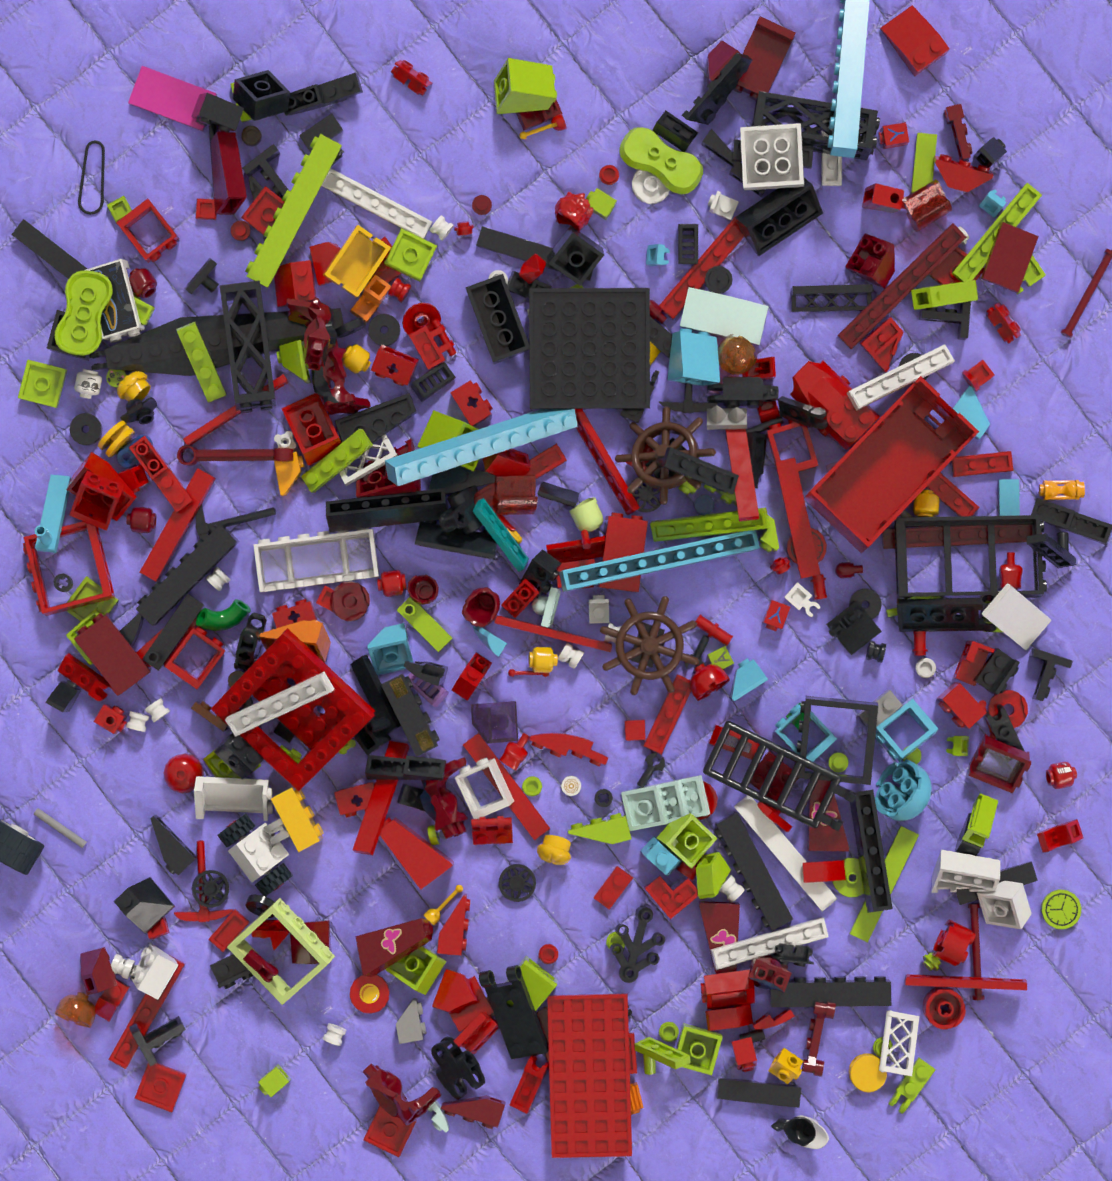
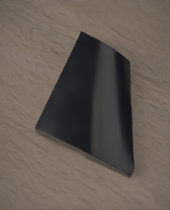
M405 661L404 667L425 682L436 686L445 682L448 666L425 661H415V663Z

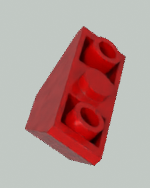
M940 154V157L934 155L933 160L949 188L969 192L993 178V173L989 171L990 168L987 166L978 165V167L971 166V162L959 159V162L951 160L952 157Z

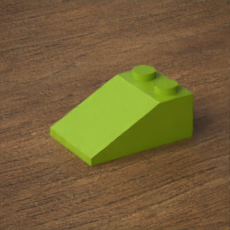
M422 946L385 970L415 991L426 995L447 961L430 949Z

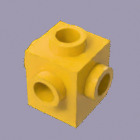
M783 1048L775 1056L768 1071L781 1081L789 1084L793 1078L797 1080L802 1073L800 1067L803 1060Z

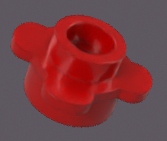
M779 557L773 561L770 568L777 575L782 574L790 568V560L787 557Z

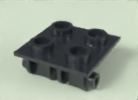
M855 601L826 624L830 629L828 631L832 637L836 636L851 655L882 632L858 601Z

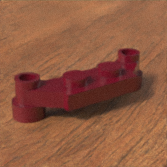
M815 1002L813 1014L815 1016L814 1019H810L809 1030L812 1032L811 1037L806 1039L805 1049L808 1050L807 1060H803V1072L813 1073L814 1076L822 1077L824 1061L817 1060L824 1019L834 1018L836 1003L827 1002L825 1004Z

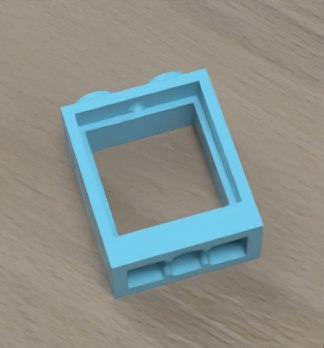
M911 699L876 727L875 738L880 744H885L889 749L887 750L888 754L894 760L897 759L901 762L935 735L938 728L915 700ZM908 711L925 731V734L902 751L884 729Z
M796 704L789 711L792 715L787 719L781 718L775 724L777 728L774 731L794 753L800 755V752H797V747L782 732L801 714V706ZM811 711L810 718L826 735L806 754V759L813 762L837 738Z

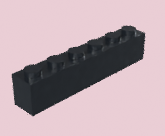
M445 488L326 501V519L330 532L439 520L440 515L448 510Z
M214 525L207 532L209 536L205 540L200 539L193 546L195 550L191 554L186 553L179 560L181 564L177 568L172 567L165 574L167 578L163 582L158 581L151 588L153 592L149 596L144 595L137 602L139 606L136 610L152 626L157 625L240 542L224 525Z
M874 790L856 792L857 795L853 803L850 802L867 913L891 910L893 907Z
M735 812L716 822L717 828L714 830L719 840L724 839L726 843L724 849L728 857L733 856L736 862L733 866L737 874L742 873L745 879L742 883L747 893L752 892L754 898L751 901L756 910L761 909L764 916L760 918L765 927L770 926L773 931L792 921L793 918L738 813Z
M842 976L834 977V980H826V977H814V980H806V977H794V981L788 982L784 993L770 989V1006L814 1007L815 1002L825 1004L827 1002L836 1003V1007L892 1006L891 981L886 979V976H874V980H866L865 976H855L854 980H846V977Z

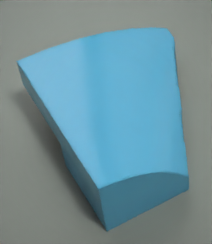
M969 385L953 409L958 414L963 415L979 431L974 437L979 440L989 427L990 422L973 388Z
M473 626L474 632L482 643L500 657L507 643L484 628Z

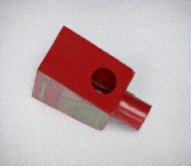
M875 183L865 188L862 208L895 213L900 211L901 208L910 210L912 198L903 197L904 190Z

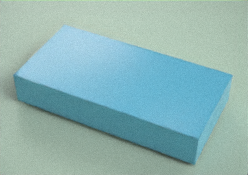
M1019 479L998 480L999 516L1020 515Z

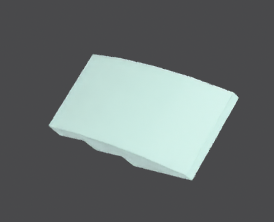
M689 287L680 327L708 332L722 338L760 345L769 306Z
M702 775L621 792L629 831L665 825L689 813L695 817L710 814Z

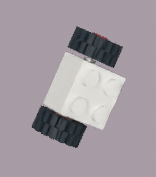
M244 814L229 824L217 836L226 848L240 839V842L229 849L228 852L251 882H254L263 874H267V876L255 884L260 893L266 897L293 876L284 863L273 871L271 870L272 867L286 858L289 853L280 842L274 845L271 844L270 835L263 828L267 826L266 823L246 836L245 834L253 829L255 825L248 815Z

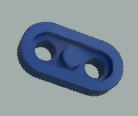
M139 435L119 449L117 452L118 463L125 468L132 467L139 461L129 447L144 436L153 445L150 437ZM129 453L130 458L124 459L123 455Z

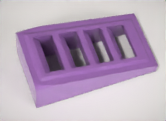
M412 673L408 675L413 688L434 707H437L449 694L441 685H434L427 694L425 692L432 684L427 682L420 688L419 686L424 681L419 679L414 683L413 681L416 676ZM439 690L440 692L432 699V696Z

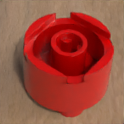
M949 919L945 923L948 926L947 929H941L933 948L936 952L932 953V955L956 966L960 962H965L968 956L967 947L973 943L976 934L972 933L971 929Z
M935 987L926 994L923 1000V1013L933 1026L944 1030L956 1027L965 1017L964 1001L951 988ZM946 1004V1006L948 1007V1010H947V1011H945V1010L942 1011V1010L940 1009V1006Z

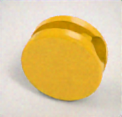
M120 421L102 437L98 443V448L104 450L109 446L105 454L109 458L113 457L119 449L132 439L135 431L125 421Z
M870 1053L856 1056L849 1066L851 1082L857 1089L863 1092H874L880 1089L886 1081L887 1072L879 1071L880 1058Z

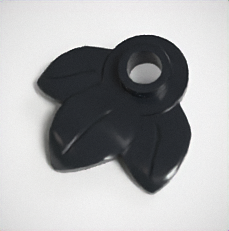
M152 397L143 402L140 399L130 400L125 406L127 413L120 418L126 423L138 421L142 425L148 424L154 419L153 410L157 407V402Z

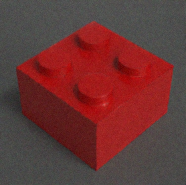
M954 682L937 697L940 701L938 703L939 707L945 713H951L953 716L951 720L961 728L970 729L987 713L961 683Z

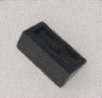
M666 110L652 129L656 134L684 152L698 134L696 130Z
M546 482L541 483L537 493L539 497L571 507L576 506L579 497L578 492Z

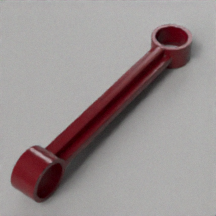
M184 445L179 448L177 459L181 464L193 466L198 461L289 462L293 461L294 449H197L194 446ZM188 448L194 452V458L191 462H185L183 459V453Z

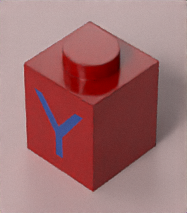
M906 122L882 126L881 132H878L879 143L883 144L884 149L905 146L910 142Z
M770 600L762 623L766 624L765 628L773 631L783 629L790 606Z

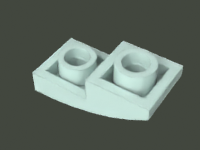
M436 1100L428 1108L430 1112L435 1111L431 1118L434 1121L432 1125L440 1132L443 1130L447 1133L449 1123L444 1111Z

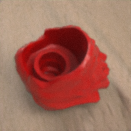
M568 192L565 197L560 198L555 205L556 222L573 226L578 231L586 226L593 214L594 208L590 207L589 200L585 199V193L572 194Z

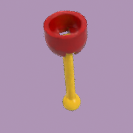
M559 114L552 118L551 124L528 132L522 131L519 137L526 139L529 135L549 128L562 131L567 129L563 115Z

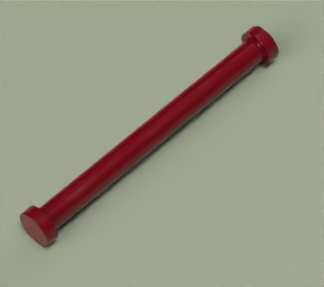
M1106 249L1104 251V258L1066 328L1061 331V334L1072 338V332L1112 260V250Z
M970 903L968 908H970L972 933L976 934L972 943L973 977H981L978 918L980 903ZM974 988L973 1000H985V996L982 995V989Z

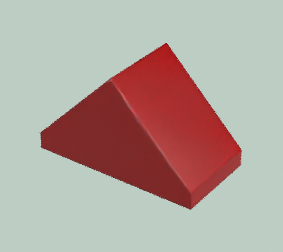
M775 357L742 361L743 377H760L762 380H774L776 377Z

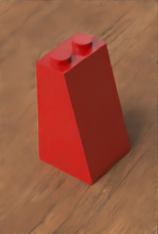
M389 817L384 821L380 833L381 838L420 890L453 866L454 861L431 845V843L396 817L392 820Z

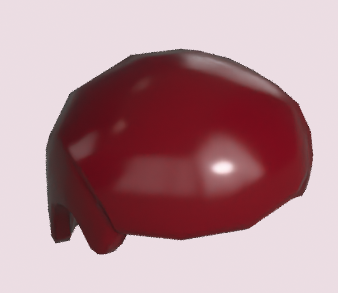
M427 574L415 575L408 582V593L415 603L425 605L436 600L439 587L436 580Z

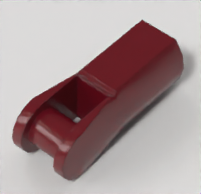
M253 949L243 958L268 983L273 980V976L279 973L275 966L264 960Z

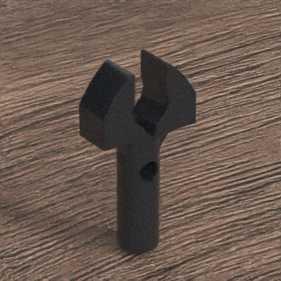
M706 635L702 636L695 652L691 654V656L699 659V664L695 668L705 663L702 661L701 656L710 640ZM684 662L685 667L687 668L689 663Z
M657 752L646 757L645 761L648 767L637 782L639 787L643 788L654 771H662L665 767L664 757H662L659 764L652 766L653 758H655Z

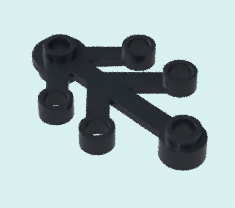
M641 906L636 910L635 916L639 922L633 942L628 934L629 928L626 925L618 924L615 928V932L621 937L629 952L628 961L623 955L622 945L613 943L610 946V952L615 955L621 966L619 977L626 983L634 982L640 970L650 964L656 965L660 960L659 955L655 952H649L646 958L636 963L637 957L653 946H661L665 942L664 935L654 933L652 938L642 943L646 925L653 918L652 910L646 906ZM648 912V917L644 919L643 914ZM621 927L625 928L623 933L619 932ZM660 936L661 940L656 942V937ZM619 946V951L615 953L614 948ZM655 955V960L651 962V956ZM629 970H632L631 976H627Z

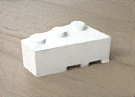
M941 850L932 873L931 893H938V889H950V892H957V889H969L970 892L996 891L1000 881V860Z

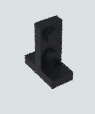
M273 144L242 167V169L250 177L262 168L263 170L260 173L266 181L270 179L273 182L274 186L272 189L280 197L281 195L284 196L289 189L268 163L280 154Z
M971 301L960 303V313H957L955 309H945V312H938L937 308H925V310L920 312L919 320L959 324L957 339L966 340L969 333Z
M1032 648L1029 656L1044 660L1032 699L1043 701L1044 698L1047 699L1050 692V687H1048L1050 679L1053 680L1056 674L1055 664L1071 668L1073 661Z
M179 1016L144 1036L137 1023L129 1027L150 1067L158 1063L151 1049L162 1046L165 1041L180 1036L186 1030Z

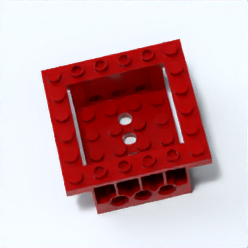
M287 628L217 701L211 710L227 724L225 719L241 711L239 708L251 695L260 702L292 687L287 682V678L293 679L297 685L325 672L334 687L331 693L276 717L310 749L298 764L258 726L240 734L266 762L299 792L374 717L375 710ZM316 706H322L325 713L318 712Z

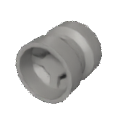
M281 818L263 827L265 832L270 835L272 845L290 836L288 831L284 829Z

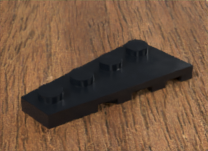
M736 53L720 71L721 76L719 79L711 81L707 86L708 91L702 98L698 96L693 102L695 106L689 112L686 110L682 116L686 120L709 125L714 120L720 107L725 104L731 91L738 85L742 75L747 72L753 60L748 55Z
M408 393L335 420L342 442L358 429H363L371 443H373L417 412L411 395Z

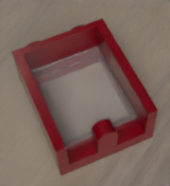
M985 733L969 763V776L1013 793L1016 787H1020L1024 771L1027 772L1031 766L1029 752L992 739Z

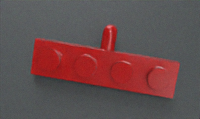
M582 530L581 540L546 545L547 553L560 563L603 557L606 536L589 538L588 531Z

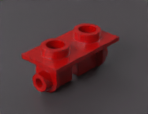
M406 60L395 62L396 66L391 70L393 77L401 83L405 84L408 79L411 80L407 87L417 95L421 94L423 96L427 91L425 87L433 84L429 81V77L426 74L418 73L413 69V65Z
M999 302L994 305L996 309L991 307L986 311L988 313L987 317L994 327L999 323L1002 324V327L997 329V332L1003 341L1009 344L1015 340L1013 336L1015 338L1021 336V329L1008 316L1010 313L1007 307Z

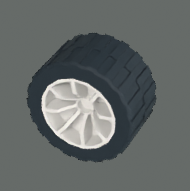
M0 819V862L22 874L28 875L42 852L44 845L28 835L29 833L13 823L9 824Z

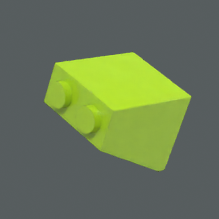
M507 58L494 79L497 114L548 110L557 99V91L554 86L555 74H553L552 65Z
M433 410L417 447L424 448L479 429ZM479 459L460 466L474 471Z
M525 956L519 966L536 1011L558 985V980L528 956ZM511 1000L507 1001L508 1004L514 1005Z

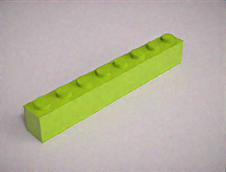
M320 134L319 138L314 137L310 145L313 148L310 155L305 154L300 164L304 167L300 173H295L291 181L294 184L292 190H287L283 196L282 201L285 203L282 209L277 208L273 219H275L273 226L269 225L263 235L267 237L264 244L259 243L254 252L257 255L255 261H250L245 270L248 273L246 277L253 281H260V284L267 288L271 284L342 147L341 144Z

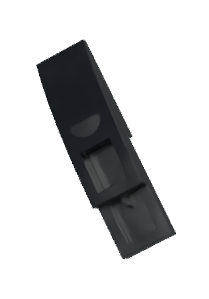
M352 73L320 85L314 84L291 92L289 95L288 111L284 112L285 115L288 116L318 109L363 93L358 73Z

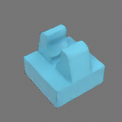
M996 190L990 191L979 205L980 208L994 218L1007 203L1004 196L1000 198L996 195Z
M661 244L648 245L646 265L659 266L668 264L669 261L664 260V253H670V250Z

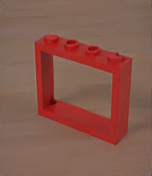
M84 521L63 526L60 537L88 530L103 593L53 607L49 605L35 549L37 535L33 534L24 537L23 551L25 555L28 554L29 558L27 568L29 573L33 574L34 581L31 584L34 593H37L39 599L36 601L39 612H42L43 615L49 616L115 598L98 527Z

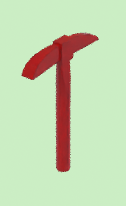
M203 840L196 842L198 874L206 871L205 844ZM202 877L198 880V884H204ZM204 893L199 894V900H200V901H201V896H202ZM200 905L199 912H174L177 918L184 921L209 922L210 920L227 916L234 909L209 911L208 907Z

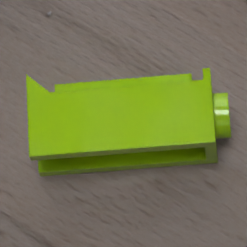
M981 793L978 795L973 803L968 828L962 840L983 848L985 839L990 837L998 800Z

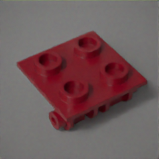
M767 752L764 755L750 782L759 791L776 758L771 752ZM782 762L766 795L775 801L778 800L792 771L785 763Z

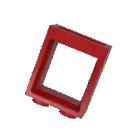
M148 198L116 222L148 263L150 261H157L162 256L161 253L164 250H170L178 244L177 240L180 239ZM152 211L171 236L147 254L128 228Z
M791 420L788 421V425L781 426L778 423L769 426L770 430L766 431V436L774 463L781 459L773 435L801 427L810 460L797 463L798 472L819 466L807 426Z
M87 470L69 515L107 531L124 485ZM89 488L113 498L110 510L83 500L82 497L85 489Z
M199 626L197 628L190 627L164 663L165 668L195 689L200 687L225 652V649L222 647L224 643L215 637L213 640L206 636L208 632ZM193 634L217 650L198 677H195L174 662Z
M750 970L705 975L704 983H701L702 1003L707 1004V1010L755 1003L754 981L748 978Z

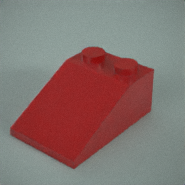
M913 5L880 28L914 77L946 55L950 50L940 34Z
M314 393L281 408L308 466L322 460L341 444L340 438L318 394Z
M91 452L73 474L66 490L76 496L87 470L124 485L112 518L118 521L137 496L107 461ZM89 488L85 489L82 497L83 500L110 510L113 498Z

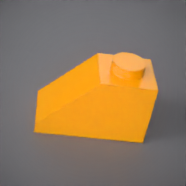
M293 452V461H274L281 496L288 494L302 473L301 468L304 467L303 456H299L298 452Z

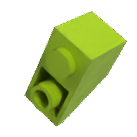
M720 852L703 855L696 867L698 897L700 899L717 896L731 871Z

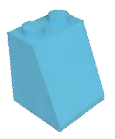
M683 328L673 333L667 380L699 386L720 383L717 337L710 336L708 332H698V334L692 333L691 329Z

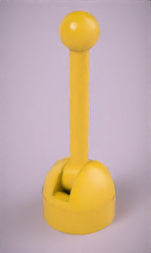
M457 885L455 891L437 909L431 908L423 916L435 926L440 920V911L457 893L463 891V887Z

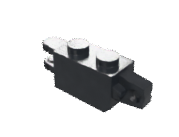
M723 377V383L707 386L709 391H723V395L708 396L707 401L709 403H723V406L728 408L747 406L754 409L763 406V402L777 401L779 398L778 386L764 385L760 377Z

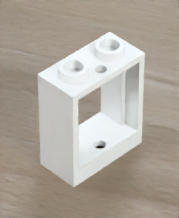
M487 758L481 759L472 768L470 765L459 769L460 773L455 776V780L474 819H479V817H484L508 807L514 802L495 758L490 760ZM489 767L503 798L480 807L467 776Z

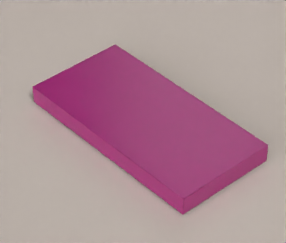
M142 66L128 103L204 131L205 126L196 123V119L191 117L200 94L210 93L214 96H217V94Z

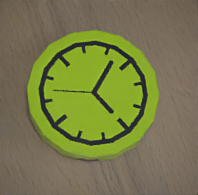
M1054 890L1048 893L1041 903L1043 919L1048 925L1056 929L1072 927L1081 916L1082 907L1080 901L1075 894L1068 890Z

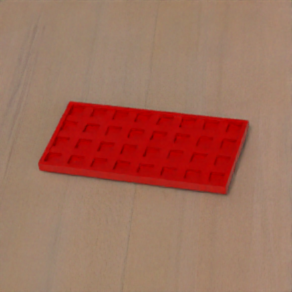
M628 993L549 995L547 1003L552 1158L632 1156Z

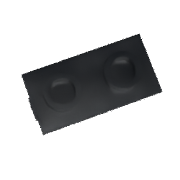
M779 943L775 946L776 955L770 954L771 957L783 965H788L789 962L805 967L806 964H814V962L809 960L813 953L812 948L809 946L795 945L793 952L794 945Z

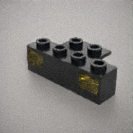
M401 674L381 684L416 757L437 747V742L440 739L436 731H431L429 723H431L428 713H423L420 705L423 703L418 693L414 695L410 689L413 687L409 676L405 677L404 674Z

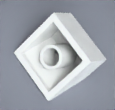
M1003 881L998 883L996 891L977 892L986 924L1022 929L1032 914L1023 883Z

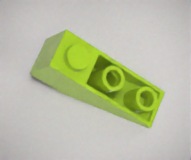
M976 280L911 290L914 310L978 300Z
M621 813L609 815L610 819L603 821L602 818L590 820L591 824L583 825L582 822L571 825V829H568V834L609 844L632 839L626 815L621 816Z

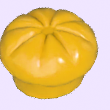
M135 371L125 376L124 380L120 381L118 385V397L126 399L128 402L133 399H140L142 401L151 389L150 384L146 381L147 375L144 372Z
M545 835L543 843L537 846V854L547 863L565 865L571 859L569 853L571 842L560 836Z

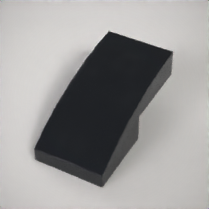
M512 271L507 283L510 292L529 299V288L552 287L539 280L529 284L516 271Z
M403 783L397 803L425 811L420 800L423 789Z

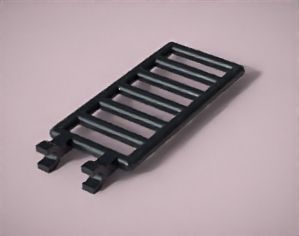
M731 721L725 722L703 768L705 775L812 828H818L820 822L839 832L844 821L834 818L825 812L834 794L843 797L853 803L857 795L856 792L839 785L841 781L839 774ZM730 730L740 734L741 737L724 773L721 774L712 768ZM748 739L758 743L759 746L742 782L739 783L730 777ZM766 748L776 752L777 755L760 791L757 792L748 786ZM784 757L796 763L778 800L775 801L766 795ZM804 766L814 772L794 810L784 804ZM823 775L832 781L812 819L802 813L820 776Z

